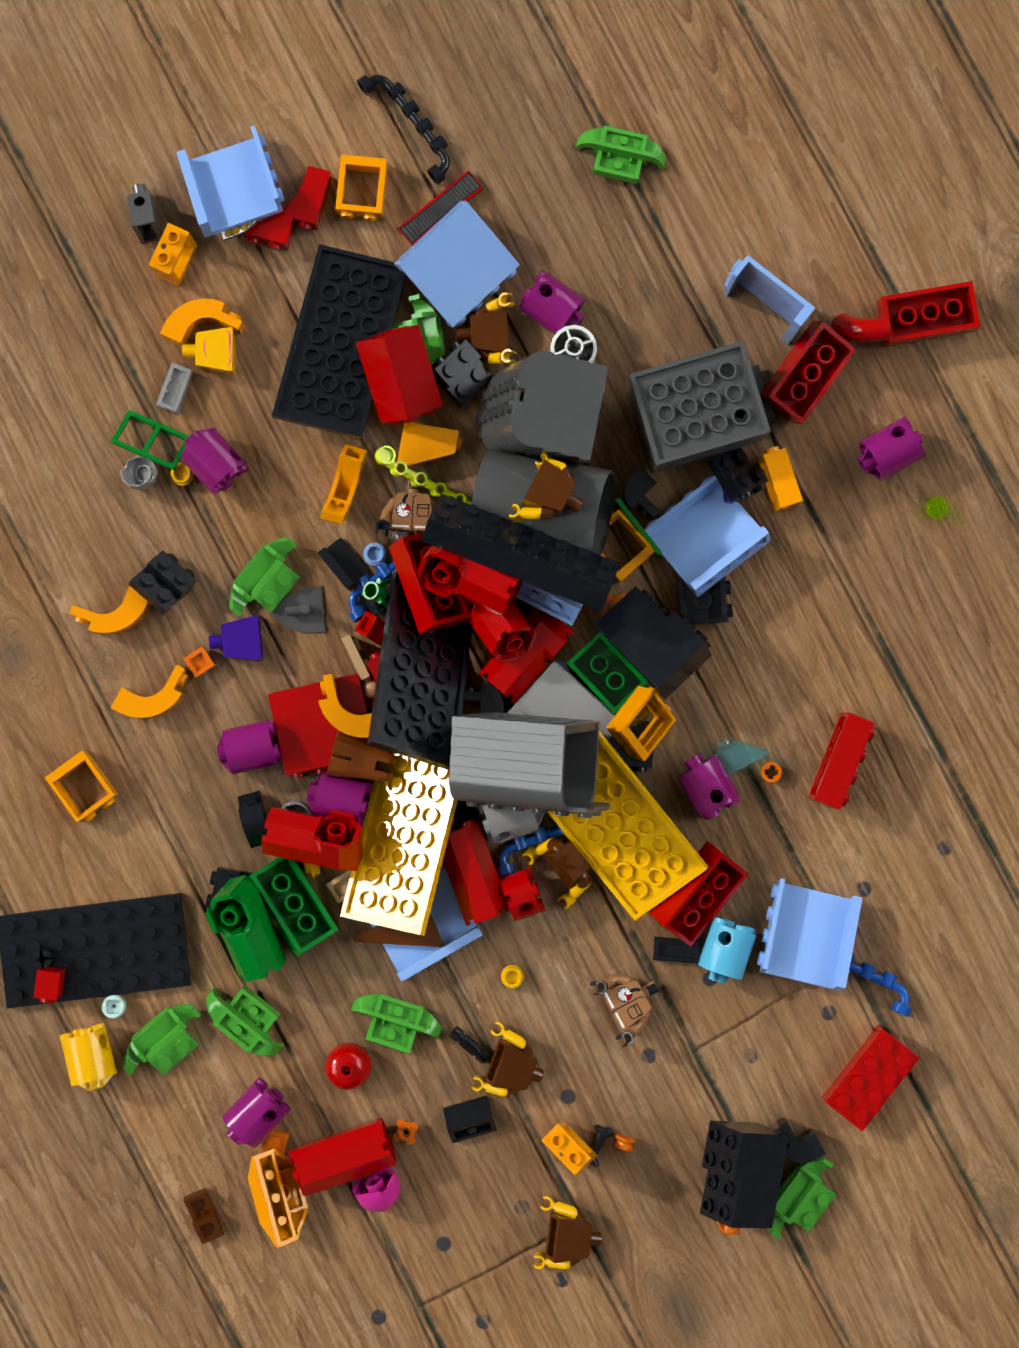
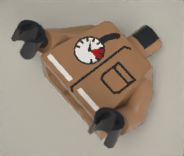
M408 480L407 493H397V496L391 498L382 510L380 519L376 523L375 533L377 534L379 529H384L385 536H388L389 527L391 531L424 533L428 518L437 500L431 499L430 494H421V486L413 487L410 480Z
M612 974L600 981H592L590 986H598V991L593 993V995H603L621 1031L625 1030V1032L618 1034L616 1039L625 1038L626 1042L622 1047L631 1045L634 1040L633 1038L643 1029L650 1017V1010L652 1008L647 999L659 993L656 985L651 981L640 987L636 978L623 974Z

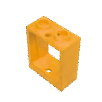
M341 154L335 207L337 215H341L340 217L344 219H354V216L363 217V220L370 222L383 219L388 172L387 159ZM347 170L379 173L376 207L343 204Z
M168 223L148 265L158 278L179 287L198 245L188 231ZM163 244H166L165 249L161 248Z
M775 446L765 450L758 463L769 480L765 485L774 513L797 506L803 499L786 448L779 450V447Z
M618 510L615 513L612 511L609 527L618 520L643 549L619 571L617 570L615 579L620 583L654 554L655 551L625 515Z
M638 686L606 728L629 758L645 762L675 723L676 718L671 713V708L661 700L660 693L656 689ZM647 705L655 717L637 739L628 726L642 708Z
M87 750L80 751L44 777L77 823L82 821L88 823L97 816L95 813L102 807L104 810L109 808L116 802L114 798L119 795ZM86 763L108 794L82 813L60 781Z
M566 1122L558 1123L541 1140L574 1175L581 1173L598 1156Z

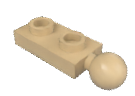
M348 635L341 638L364 683L362 687L363 694L368 698H374L376 682L372 680L369 673L368 659L363 660L359 653L363 649L357 637L352 639V636Z

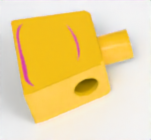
M233 327L197 332L195 344H183V358H195V365L198 369L235 375L236 332Z

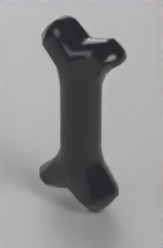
M599 1124L594 1126L596 1137L591 1146V1149L597 1155L604 1140L613 1135L610 1127L602 1128ZM597 1157L590 1163L593 1167L599 1166Z

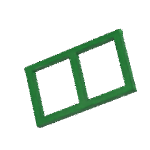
M128 410L110 443L169 469L176 470L180 457L184 452L185 441L172 463L148 454V451L160 430L182 440H186L189 435ZM130 418L155 428L143 450L118 441Z
M616 499V506L655 551L654 554L659 558L662 551L621 499Z

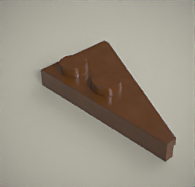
M431 912L425 936L379 925L352 936L354 942L430 947L444 946Z

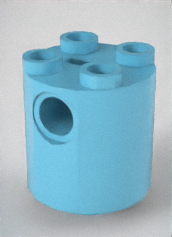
M715 917L711 922L698 965L710 970L708 978L713 981L726 984L728 977L742 980L755 942L756 929L737 924L734 927L735 922Z

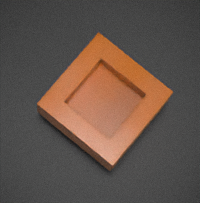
M204 646L183 658L195 678L200 677L216 666Z
M273 1129L265 1137L261 1152L274 1148L279 1153L285 1155L290 1133Z

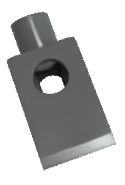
M135 184L132 186L133 194L127 196L132 228L141 244L158 241L163 234L156 203L150 191H147L145 184Z

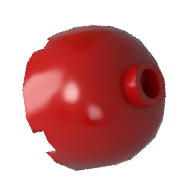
M351 1042L341 1043L334 1047L327 1056L325 1063L326 1075L329 1081L337 1088L343 1090H352L363 1085L369 1078L372 1068L368 1052L363 1047Z

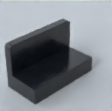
M342 538L336 540L328 548L324 547L317 552L347 590L357 584L356 581L359 578L369 574Z
M487 1096L443 1108L447 1131L452 1143L497 1131Z

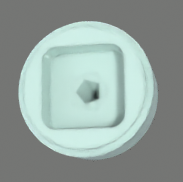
M110 995L102 1003V1011L108 1018H118L126 1010V1001L120 995Z

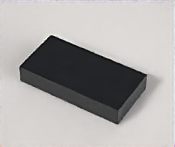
M654 936L653 960L698 964L701 940H697L690 947L680 938Z

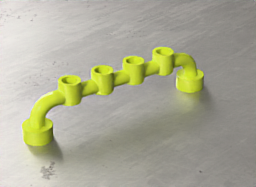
M383 446L377 449L375 453L376 461L380 465L389 468L393 476L399 477L402 475L410 479L413 487L423 486L429 489L431 496L434 498L440 497L442 493L454 498L458 497L460 501L472 504L463 493L456 494L448 490L444 483H435L428 479L425 473H416L409 469L405 462L394 461L396 453L392 447ZM397 465L400 467L401 472L397 471ZM417 476H418V477L420 478V480H421L420 483L417 481ZM437 487L440 488V494L436 490Z

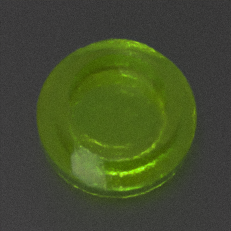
M934 496L926 502L925 512L932 519H941L948 512V503L944 498Z

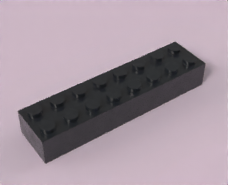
M442 493L428 518L421 539L422 542L601 612L620 563L613 561L611 558L600 556L588 549L577 547L565 540H559L546 535L542 531L528 528L519 522H513L496 513H490L478 508L476 505L467 504L453 496H447Z

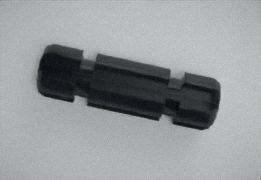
M456 1026L450 1032V1038L455 1042L458 1041L459 1045L470 1055L476 1056L475 1059L481 1064L485 1063L490 1054L484 1048L481 1049L476 1041L467 1034L464 1035V1031Z

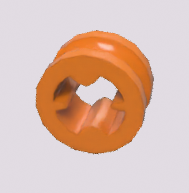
M767 762L761 766L760 775L764 781L776 782L781 778L782 769L775 762ZM770 765L775 767L773 770H777V774L773 775L772 779L767 778L768 774L765 775V769H769Z
M623 1134L615 1135L617 1142L613 1144L615 1148L631 1152L634 1150L632 1144L636 1142L635 1138Z

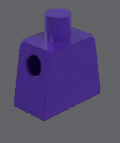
M259 616L221 624V635H209L210 649L223 648V656L226 658L264 660Z

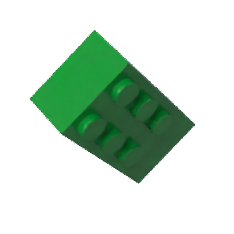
M278 857L248 876L258 889L271 922L294 958L338 931L337 926L295 860Z

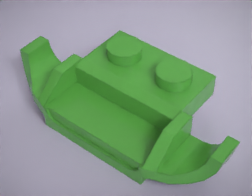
M605 125L603 128L591 129L580 135L575 150H580L584 147L594 149L593 154L597 155L593 169L594 175L633 184L638 183L641 166H646L647 161L657 164L661 170H664L666 156L657 143L648 139V135Z
M419 294L409 296V301L413 305L415 314L411 315V320L394 323L393 329L419 324L433 369L432 363L441 355L446 357L441 320L435 309L423 296Z
M286 537L261 546L233 581L229 603L231 611L240 616L246 604L255 599L272 613L300 578L298 574L283 563L286 560L284 557L288 552L297 546L295 542Z
M246 985L242 987L232 1001L230 999L224 1001L218 995L215 987L208 993L206 1005L208 1013L214 1021L213 1025L247 1053L252 1052L261 1056H274L283 1049L285 1044L282 1042L277 1043L269 1038L271 1033L268 1031L280 1016V1013Z
M383 994L357 998L354 1000L351 1008L352 1012L362 1013L372 1018L365 1041L406 1054H410L416 1032L439 1039L442 1030L438 1021L423 1007Z
M189 1004L176 1005L171 1008L166 1007L131 1037V1041L124 1054L122 1068L131 1075L141 1061L143 1063L149 1061L162 1075L166 1074L199 1045L198 1041L185 1028L189 1020L194 1017L198 1018L201 1014Z
M819 1157L812 1162L802 1163L800 1166L796 1165L779 1189L773 1227L768 1228L772 1236L780 1240L782 1237L781 1228L785 1222L789 1225L795 1222L810 1232L837 1195L821 1183L823 1179L819 1176L824 1169L832 1168L834 1166L833 1163L823 1157Z

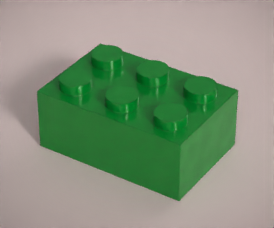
M601 631L566 663L577 677L614 714L624 705L638 686L644 687L648 683Z

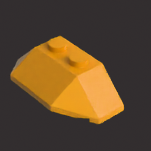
M272 1148L251 1157L248 1181L259 1222L275 1247L279 1248L299 1239L300 1230L308 1211V1205L305 1195H302L299 1183L296 1184L293 1178L292 1170L296 1169L295 1164H292L288 1157Z

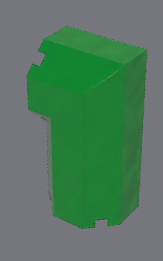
M247 875L229 879L212 898L210 907L205 915L212 931L222 934L239 978L244 979L246 982L263 979L269 976L267 971L273 968L274 972L280 970L287 959L258 889Z

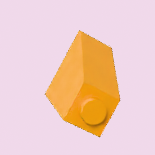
M404 422L397 462L403 461L408 468H413L456 457V452L461 451L463 438L459 437L460 433L458 430L412 422L405 424Z

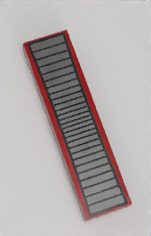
M469 170L466 171L398 228L399 232L413 246L461 200L469 202L483 190V187Z

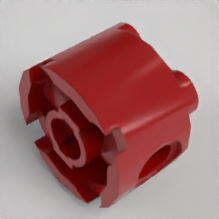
M530 867L499 878L514 921L546 911L542 898L537 899L541 894L537 883L531 882L535 879Z

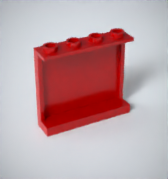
M359 674L335 678L342 706L348 712L355 715L368 714ZM320 682L268 694L286 775L292 774L294 779L306 776L305 771L313 769L315 774L327 771L336 734L341 731L336 729L326 719L320 708L318 700L328 699L327 694H322ZM354 737L368 743V738Z

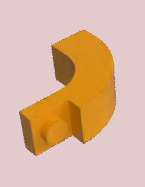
M197 299L189 301L174 310L164 323L160 334L163 338L183 346V344L187 343L192 331L203 323L215 322L225 327H233L240 334L245 325L240 320L241 316L231 311L226 314L228 310L226 303L215 299Z
M348 444L344 445L339 456L331 491L321 511V519L341 525L347 519L359 486L367 450Z
M129 586L122 604L111 613L97 614L72 605L69 614L76 616L75 621L86 625L91 621L88 628L89 631L101 634H116L138 624L147 614L151 604Z
M176 665L164 688L153 696L143 697L122 687L111 708L121 714L135 718H152L169 712L185 696L184 693L177 689L179 686L183 687L188 679L186 674L188 669L181 665Z
M334 674L323 675L324 681H320L321 691L323 695L327 694L328 699L318 701L326 719L336 729L347 735L368 738L372 713L355 715L348 712L339 700Z

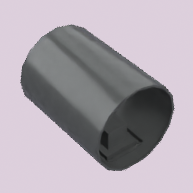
M490 449L486 452L480 464L472 497V505L513 521L509 515H515L517 511H514L511 507L513 504H517L521 509L523 508L521 505L524 497L539 471L535 461L541 463L543 460L539 457ZM563 462L567 465L573 475V480L576 482L571 494L584 500L578 513L564 507L559 517L542 520L523 519L519 523L536 531H542L546 535L559 540H565L577 547L588 549L601 556L612 514L615 486L614 472L609 469Z

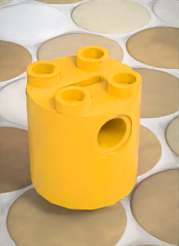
M105 1023L96 1024L90 1028H79L59 1035L71 1086L78 1085L87 1091L104 1087L114 1074L117 1073Z

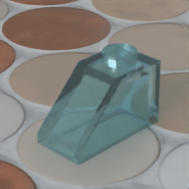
M729 738L718 743V749L714 750L728 775L770 754L768 749L738 740L730 741Z

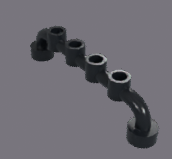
M363 75L359 78L357 84L366 96L375 91L374 85L380 84L384 86L390 98L399 105L405 117L410 119L417 132L429 143L431 150L440 157L441 165L438 167L434 164L427 169V173L436 185L445 180L444 174L450 167V157L445 150L448 144L441 135L435 137L432 134L431 130L434 127L427 117L421 120L417 115L420 109L414 100L406 101L403 97L406 91L401 83L396 82L393 84L391 80L383 75H373L369 78Z

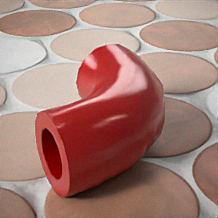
M841 313L835 316L831 323V328L846 340L874 342L890 339L891 330L887 317L865 319Z

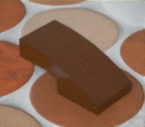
M206 1188L184 1197V1203L193 1219V1227L202 1244L224 1235L218 1215Z

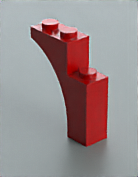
M308 165L299 191L291 202L283 208V212L257 222L252 228L242 234L246 241L254 245H259L260 243L268 244L270 249L276 251L288 250L295 224H298V228L306 231H311V228L318 230L332 180L331 172Z

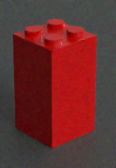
M419 324L390 329L356 342L380 423L390 422L391 425L405 422V424L418 420L417 416L431 415L435 413V408L443 406Z

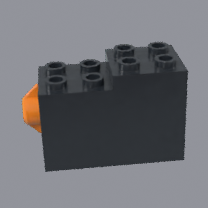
M636 586L628 593L616 595L610 603V610L595 623L599 632L601 631L648 681V684L660 693L664 700L712 656L709 650L711 645L707 642V637L700 630L695 632V629L691 626L692 623L684 614L679 616L673 611L669 615L660 604L656 605L653 597L645 589L640 591Z
M710 1120L701 1166L708 1169L700 1214L715 1220L720 1231L729 1235L739 1234L740 1228H772L789 1135L754 1122Z

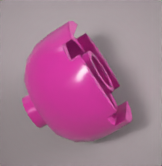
M391 1167L372 1173L364 1179L362 1177L358 1178L353 1184L352 1191L364 1209L370 1212H384L389 1210L400 1195V1182L396 1172L392 1171Z

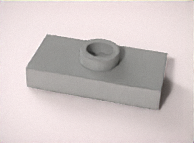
M171 362L156 406L179 414L194 371Z

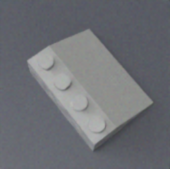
M556 661L547 668L508 712L510 714L600 721L599 731L607 741L612 735L606 726L615 716L612 711Z

